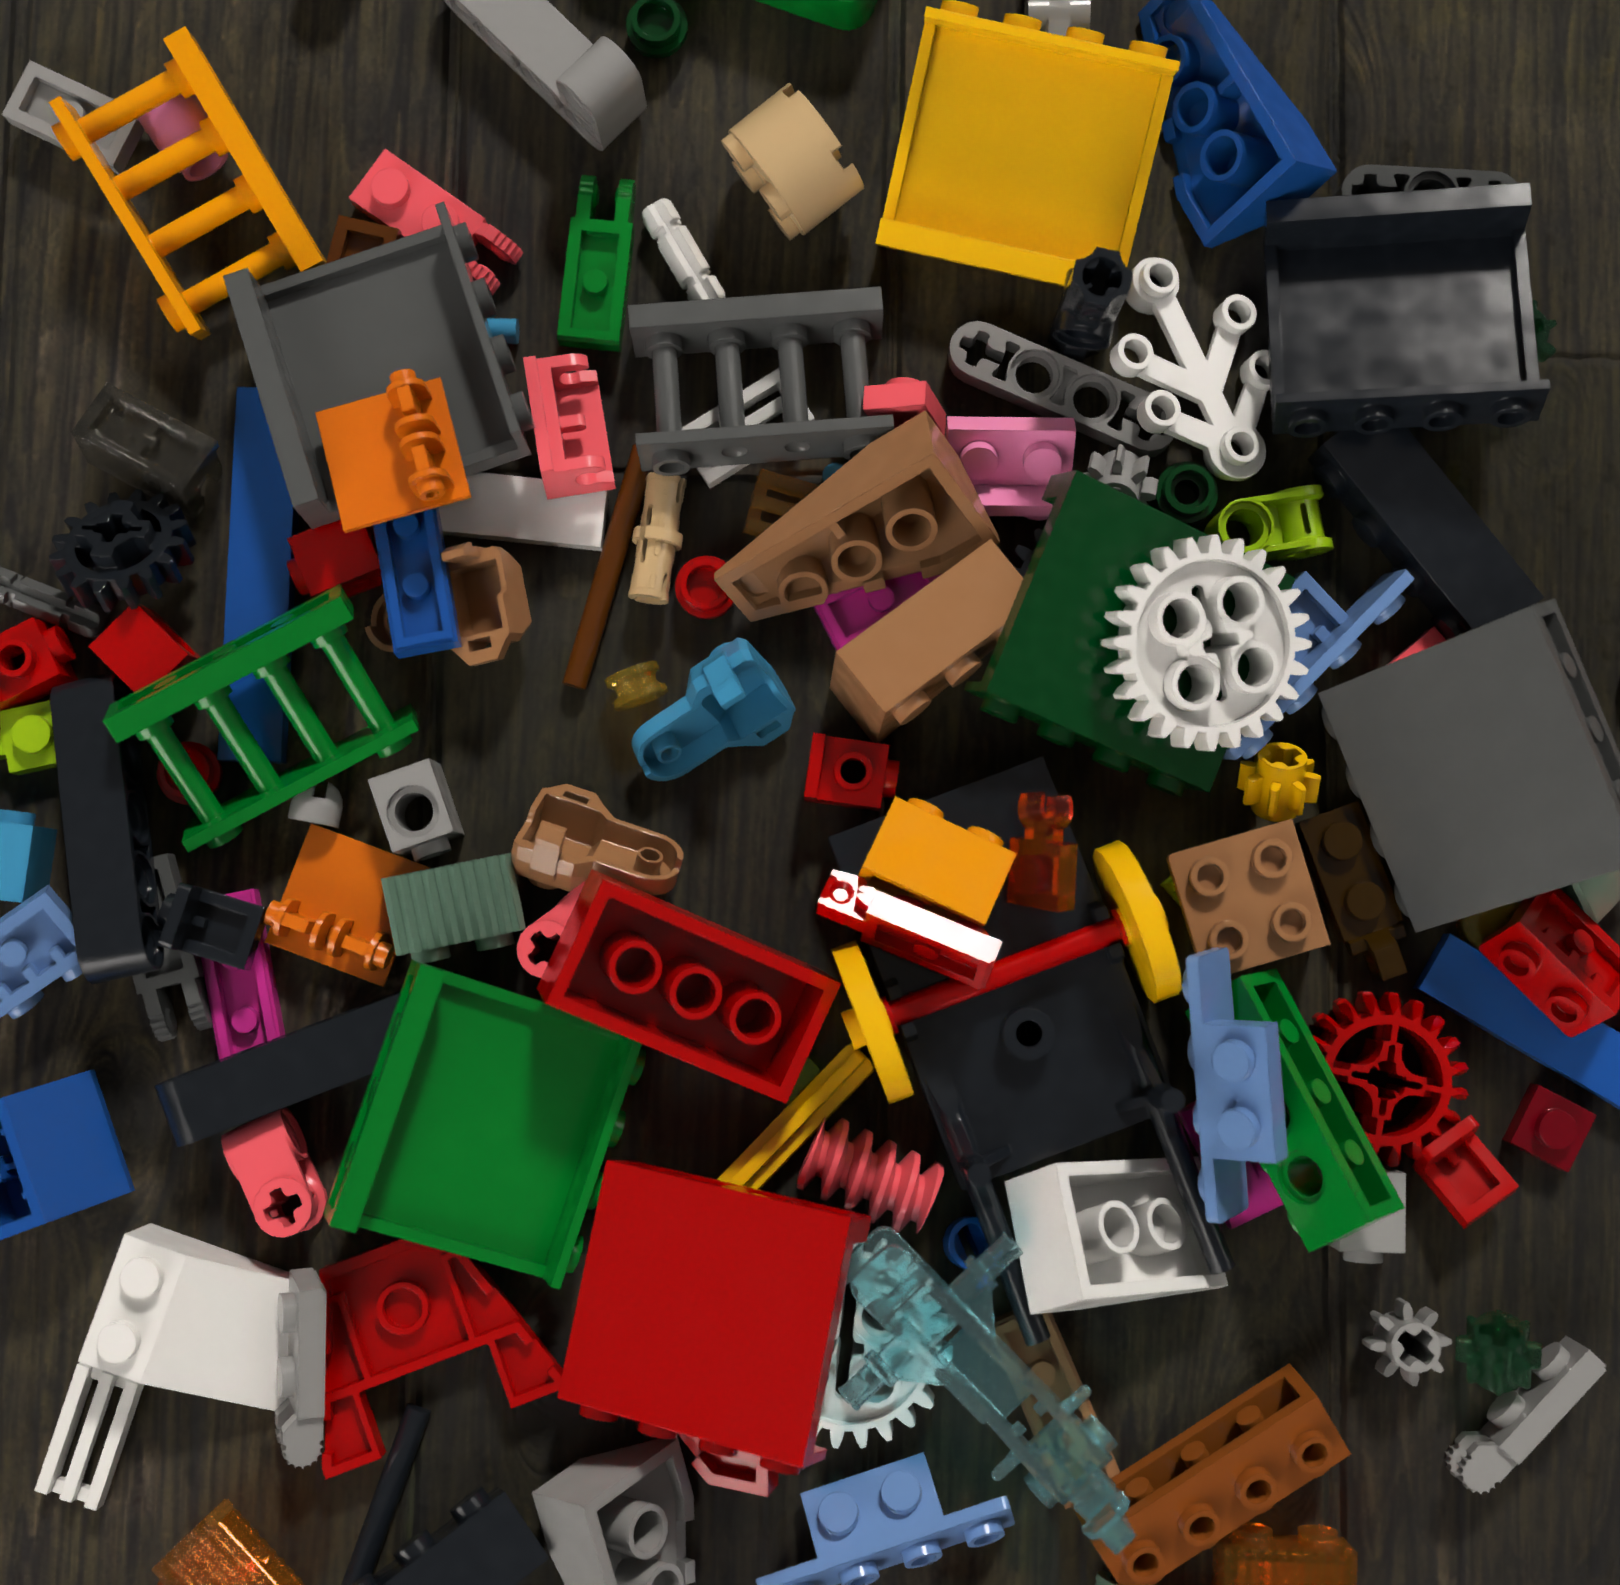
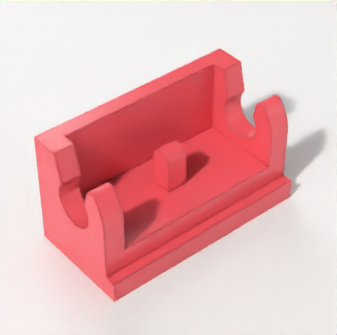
M573 353L537 359L536 355L523 357L531 414L535 424L534 433L540 472L547 500L616 489L597 371L586 370L589 369L587 355Z

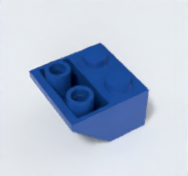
M94 1069L0 1098V1240L135 1191Z

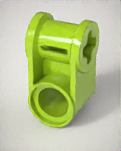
M1321 485L1298 486L1273 494L1234 500L1207 523L1203 532L1207 535H1219V539L1222 542L1230 540L1226 531L1227 520H1236L1247 528L1250 535V543L1248 546H1244V553L1264 549L1267 551L1265 562L1308 558L1326 553L1334 548L1332 538L1326 537L1318 502L1324 496Z

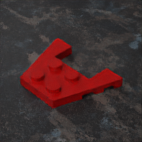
M398 1238L326 1265L319 1270V1278L327 1291L325 1452L322 1454V1471L325 1480L381 1459L386 1453L365 1391L366 1389L485 1344L489 1346L511 1409L559 1391L563 1368L478 1260Z

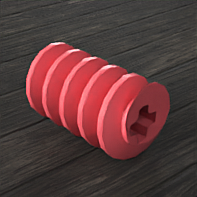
M824 1117L798 1174L796 1188L803 1190L816 1177L821 1178L820 1199L827 1201L839 1188L845 1189V1210L852 1211L863 1199L869 1201L868 1215L872 1216L871 1223L874 1224L888 1209L893 1212L892 1233L898 1235L910 1221L917 1223L916 1234H918L940 1188L944 1176V1165L935 1161L920 1174L921 1155L918 1152L910 1151L897 1164V1144L894 1141L888 1139L874 1153L872 1152V1131L865 1128L850 1142L848 1141L849 1121L847 1119H839L826 1131Z

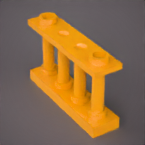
M186 26L163 38L174 57L164 63L166 71L83 117H80L76 109L61 96L49 101V104L60 120L51 126L56 138L73 161L81 157L83 158L165 293L157 298V302L165 317L176 332L186 328L191 336L202 340L211 335V332L199 313L229 297L223 278L224 275L248 268L257 281L282 266L287 271L297 266L300 272L326 264V260L198 42ZM180 94L185 99L196 95L208 115L207 118L199 121L201 129L116 176L96 141ZM215 152L219 157L230 152L242 172L241 176L233 179L235 187L150 233L130 199ZM249 209L253 214L264 209L276 230L275 233L267 237L269 244L185 290L165 256Z

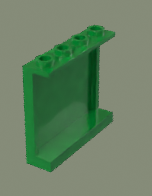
M411 960L323 1212L328 1225L352 1233H356L357 1228L360 1227L541 1277L550 1287L560 1290L565 1273H573L580 1260L583 1249V1236L579 1234L586 1210H593L597 1206L604 1174L600 1172V1168L607 1147H615L621 1137L625 1123V1111L620 1108L628 1084L634 1086L642 1074L646 1060V1050L641 1048L642 1044L552 1007L543 1001Z

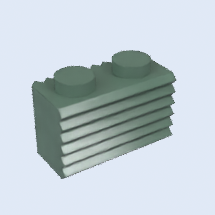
M511 853L381 879L396 956L410 953L412 960L421 963L438 961L451 957L449 945L475 940L477 951L496 949L515 944L513 932L526 929Z

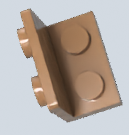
M1292 819L1185 849L1167 856V864L1194 953L1214 947L1228 948L1231 973H1235L1331 945Z

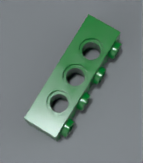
M1277 968L1240 976L1233 980L1234 1020L1278 1022L1288 1158L1276 1164L1259 1162V1164L1272 1180L1287 1210L1288 1220L1292 1228L1300 1235L1308 1252L1310 1253L1344 1239L1404 1209L1405 1207ZM1188 1009L1185 1011V1014L1190 1021V1010ZM1285 1104L1287 1105V1107H1288V1109H1289L1290 1117L1288 1116V1114H1287V1112H1286ZM1316 1163H1317V1165L1319 1166V1168H1320V1170H1321V1172H1322V1177H1323V1179L1321 1178V1176H1320L1319 1173H1318V1170H1317V1167H1316Z

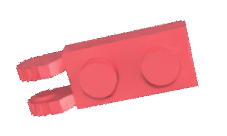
M384 149L349 196L351 203L359 211L378 224L400 229L403 238L441 225L435 204L444 202L454 225L466 222L475 246L479 242L503 261L515 265L523 255L521 248L512 239L502 234L491 224H488L483 216L387 149ZM476 261L468 263L474 281L484 277L493 296L501 285L495 274L486 266L478 264Z

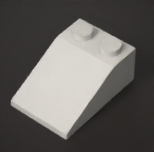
M1199 1156L1194 1157L1197 1168L1200 1171L1201 1164ZM1166 1158L1054 1163L1005 1181L1030 1315L1088 1309L1228 1286L1225 1272L1215 1275L1210 1274Z
M152 1223L127 1232L121 1241L78 1362L139 1384L275 1411L288 1398H280L277 1388L278 1357L288 1356V1333L281 1334L279 1331L277 1306L279 1293L289 1292V1272Z

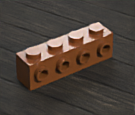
M1289 1363L1072 1503L1071 1506L1093 1546L1119 1585H1154L1166 1574L1203 1550L1213 1547L1220 1539L1257 1515L1267 1512L1277 1502L1306 1483L1324 1475L1331 1467L1350 1456L1351 1453L1318 1396Z

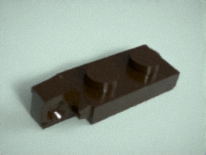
M1359 801L1294 823L1297 836L1337 941L1344 942L1350 956L1363 954L1373 981H1385L1407 973L1398 943L1396 942V940L1407 936L1402 923L1404 918L1396 902L1381 858L1373 846L1370 830Z

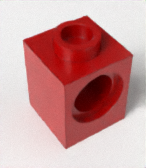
M341 520L314 529L310 528L287 538L295 557L286 562L297 590L302 596L310 593V596L314 598L341 584L350 598L383 584L373 526L345 533Z
M139 604L138 608L132 610L128 606L88 646L133 692L200 658L155 611Z

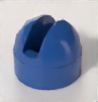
M960 1217L946 1228L942 1240L944 1253L955 1266L967 1270H980L993 1261L977 1217ZM962 1227L970 1247L976 1255L970 1259L967 1258L957 1234Z

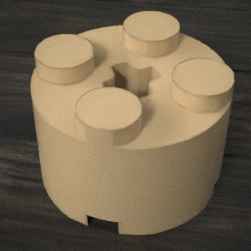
M787 83L728 130L729 135L721 140L725 149L734 160L732 165L753 193L759 190L770 207L768 212L790 241L798 234L803 236L864 189L863 181L854 164L851 163L843 169L838 162L842 157L838 149L842 145L809 100L799 90L794 92L791 83Z

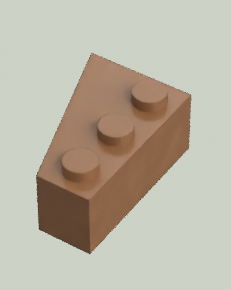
M989 539L836 651L829 688L872 742L880 743L900 725L910 722L931 704L932 699L949 685L952 687L958 686L982 666L983 662L981 659L996 647L1023 577L992 539Z

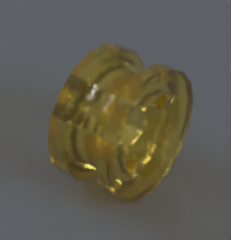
M657 661L633 665L612 674L604 680L607 689H613L617 693V699L613 702L616 711H624L641 706L669 692L666 684L660 683L656 679V673L660 670Z

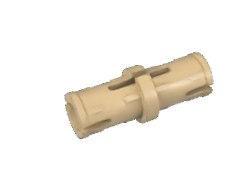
M650 472L646 477L645 500L640 526L634 527L632 542L637 546L628 597L635 599L637 602L652 605H666L669 602L670 579L675 551L681 550L683 535L679 533V520L687 480L685 478L680 479L681 476L679 475L663 476Z

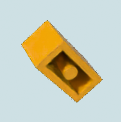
M895 796L858 876L864 877L868 886L874 887L879 892L889 896H908L920 902L928 912L953 922L957 920L969 921L983 928L1017 853L1004 848L1003 840L986 829L970 826L966 830L943 819L944 813L927 801L917 798H909L908 801H904Z

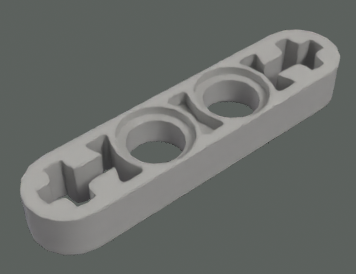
M981 321L968 322L959 327L951 337L947 355L949 368L955 377L966 384L1042 417L1074 418L1077 432L1116 449L1119 444L1124 445L1125 450L1133 452L1138 457L1146 455L1150 458L1156 457L1166 450L1174 438L1163 433V435L1153 434L1149 441L1142 440L1138 437L1140 427L1136 423L1124 418L1121 420L1117 430L1108 426L1119 409L1120 400L1129 403L1123 415L1138 421L1137 408L1151 394L1150 392L990 323ZM976 340L983 341L987 344L985 354L999 362H1002L1005 350L1014 353V356L1009 361L1004 381L995 377L999 368V364L981 358L977 366L966 363L967 352L960 348L961 345L971 348ZM1030 362L1039 363L1044 366L1050 374L1051 382L1049 387L1039 393H1030L1023 390L1017 383L1015 375L1020 366ZM1084 387L1097 388L1103 392L1107 399V411L1096 418L1084 417L1074 407L1073 397L1076 391ZM1151 404L1153 414L1161 420H1166L1164 410L1158 405Z

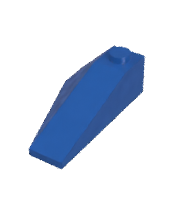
M1150 0L1138 13L1144 41L1168 48L1166 58L1181 61L1179 70L1173 78L1166 107L1167 120L1162 123L1165 143L1172 144L1179 173L1178 176L1173 177L1177 199L1204 247L1213 248L1264 226L1266 201L1309 198L1338 172L1307 120L1212 0Z

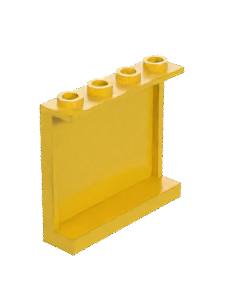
M942 0L940 9L926 6L924 26L891 181L875 244L1059 286H1064L1067 271L1070 268H1074L1076 260L1086 258L1097 247L1119 251L1121 260L1127 267L1173 78L1179 70L1181 61L1167 59L1168 48L1150 42L1132 40L1128 50L1103 45L1105 35L1086 28L1067 27L1065 36L1040 31L1042 21L1026 15L1005 13L1003 23L979 18V7L962 1Z

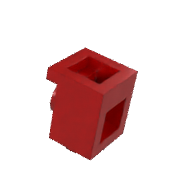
M31 617L0 633V711L30 705L50 695L52 687L55 685L79 680L70 661L76 659L75 650L69 638L59 626H52L49 623ZM25 652V662L17 669L12 658Z
M813 732L804 801L879 812L882 797L895 798L900 761L888 759V744L832 737ZM855 760L864 766L866 775L859 783H848L842 778L840 770L847 761Z

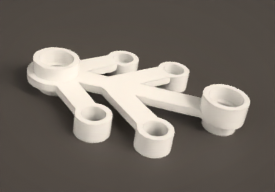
M1146 258L1140 261L1132 270V282L1126 301L1134 310L1140 313L1155 314L1179 366L1154 355L1153 347L1149 340L1137 333L1125 335L1112 348L1110 352L1111 366L1115 372L1123 377L1132 378L1137 376L1165 389L1152 392L1139 404L1137 420L1144 430L1152 434L1166 433L1203 450V459L1206 467L1219 479L1226 481L1247 480L1261 469L1266 457L1265 443L1256 430V426L1267 391L1270 389L1268 350L1255 352L1242 364L1240 379L1244 385L1233 414L1222 392L1240 336L1256 321V308L1253 302L1246 296L1234 294L1227 297L1214 311L1213 323L1215 330L1205 358L1176 298L1179 290L1177 269L1166 259ZM1150 275L1156 278L1162 287L1155 285L1151 281ZM1228 309L1238 313L1241 324L1234 322L1230 318ZM1124 348L1133 350L1139 358V363L1131 362L1125 356ZM1255 364L1262 366L1266 370L1268 379L1258 375ZM1172 393L1198 404L1206 422L1181 413L1180 403ZM1151 404L1158 405L1164 410L1166 420H1161L1153 414ZM1231 441L1238 445L1243 456L1237 454L1232 449Z

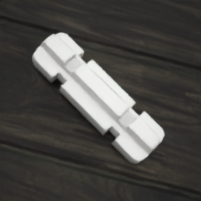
M662 198L647 206L642 211L643 223L652 239L658 240V249L681 288L688 289L686 292L689 301L726 298L725 291L716 276H709L711 274L710 266L687 227L681 225V217L672 202L667 198Z

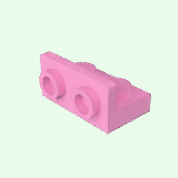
M947 416L946 439L958 454L989 517L1020 516L1041 521L1048 520L1053 507L1052 504L1042 500L1051 476L1072 471L1076 425L1074 418Z

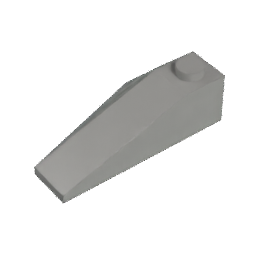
M659 1438L581 1458L532 1492L549 1554L564 1585H687L695 1582V1560L686 1557V1522L694 1520V1495L678 1438Z

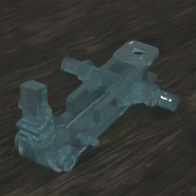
M880 1226L868 1234L867 1243H859L852 1250L847 1278L851 1281V1292L855 1299L894 1338L878 1353L871 1349L864 1356L866 1364L843 1386L839 1387L838 1390L848 1404L851 1403L853 1409L859 1411L861 1406L884 1384L892 1387L900 1380L944 1385L982 1425L986 1422L1011 1450L992 1470L991 1475L994 1480L1001 1481L1021 1462L1029 1471L1023 1477L1025 1483L1047 1508L1051 1509L1058 1502L1066 1505L1070 1501L1074 1505L1075 1511L1087 1521L1081 1527L1083 1533L1089 1539L1098 1540L1101 1538L1113 1553L1117 1555L1136 1537V1534L1125 1516L1130 1504L1129 1498L1121 1490L1119 1491L1115 1487L1114 1481L1102 1471L1113 1460L1110 1452L1118 1446L1117 1441L1092 1414L1082 1421L1074 1413L1090 1397L1091 1388L1087 1385H1082L1071 1396L1062 1401L995 1333L992 1291L999 1285L995 1279L1020 1255L1024 1254L1023 1250L1003 1231L1002 1235L977 1259L970 1255L964 1261L967 1268L948 1285L896 1230L888 1226ZM959 1324L962 1329L938 1350L935 1345ZM1030 1394H1033L1038 1400L1033 1409L1040 1416L1048 1411L1053 1419L1028 1441L1022 1435L1026 1431L1025 1427L1019 1421L1012 1425L1006 1417Z

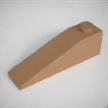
M925 410L868 444L714 573V581L747 619L753 622L821 605L830 594L864 586L865 593L885 589L886 580L917 572H922L923 579L940 575L989 539H992L995 544L1000 543L958 454Z

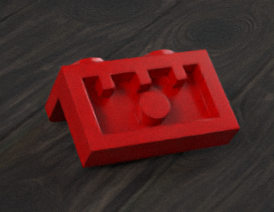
M1560 888L1523 899L1507 925L1485 937L1479 946V951L1568 1037H1575L1615 1016L1620 1008V946Z

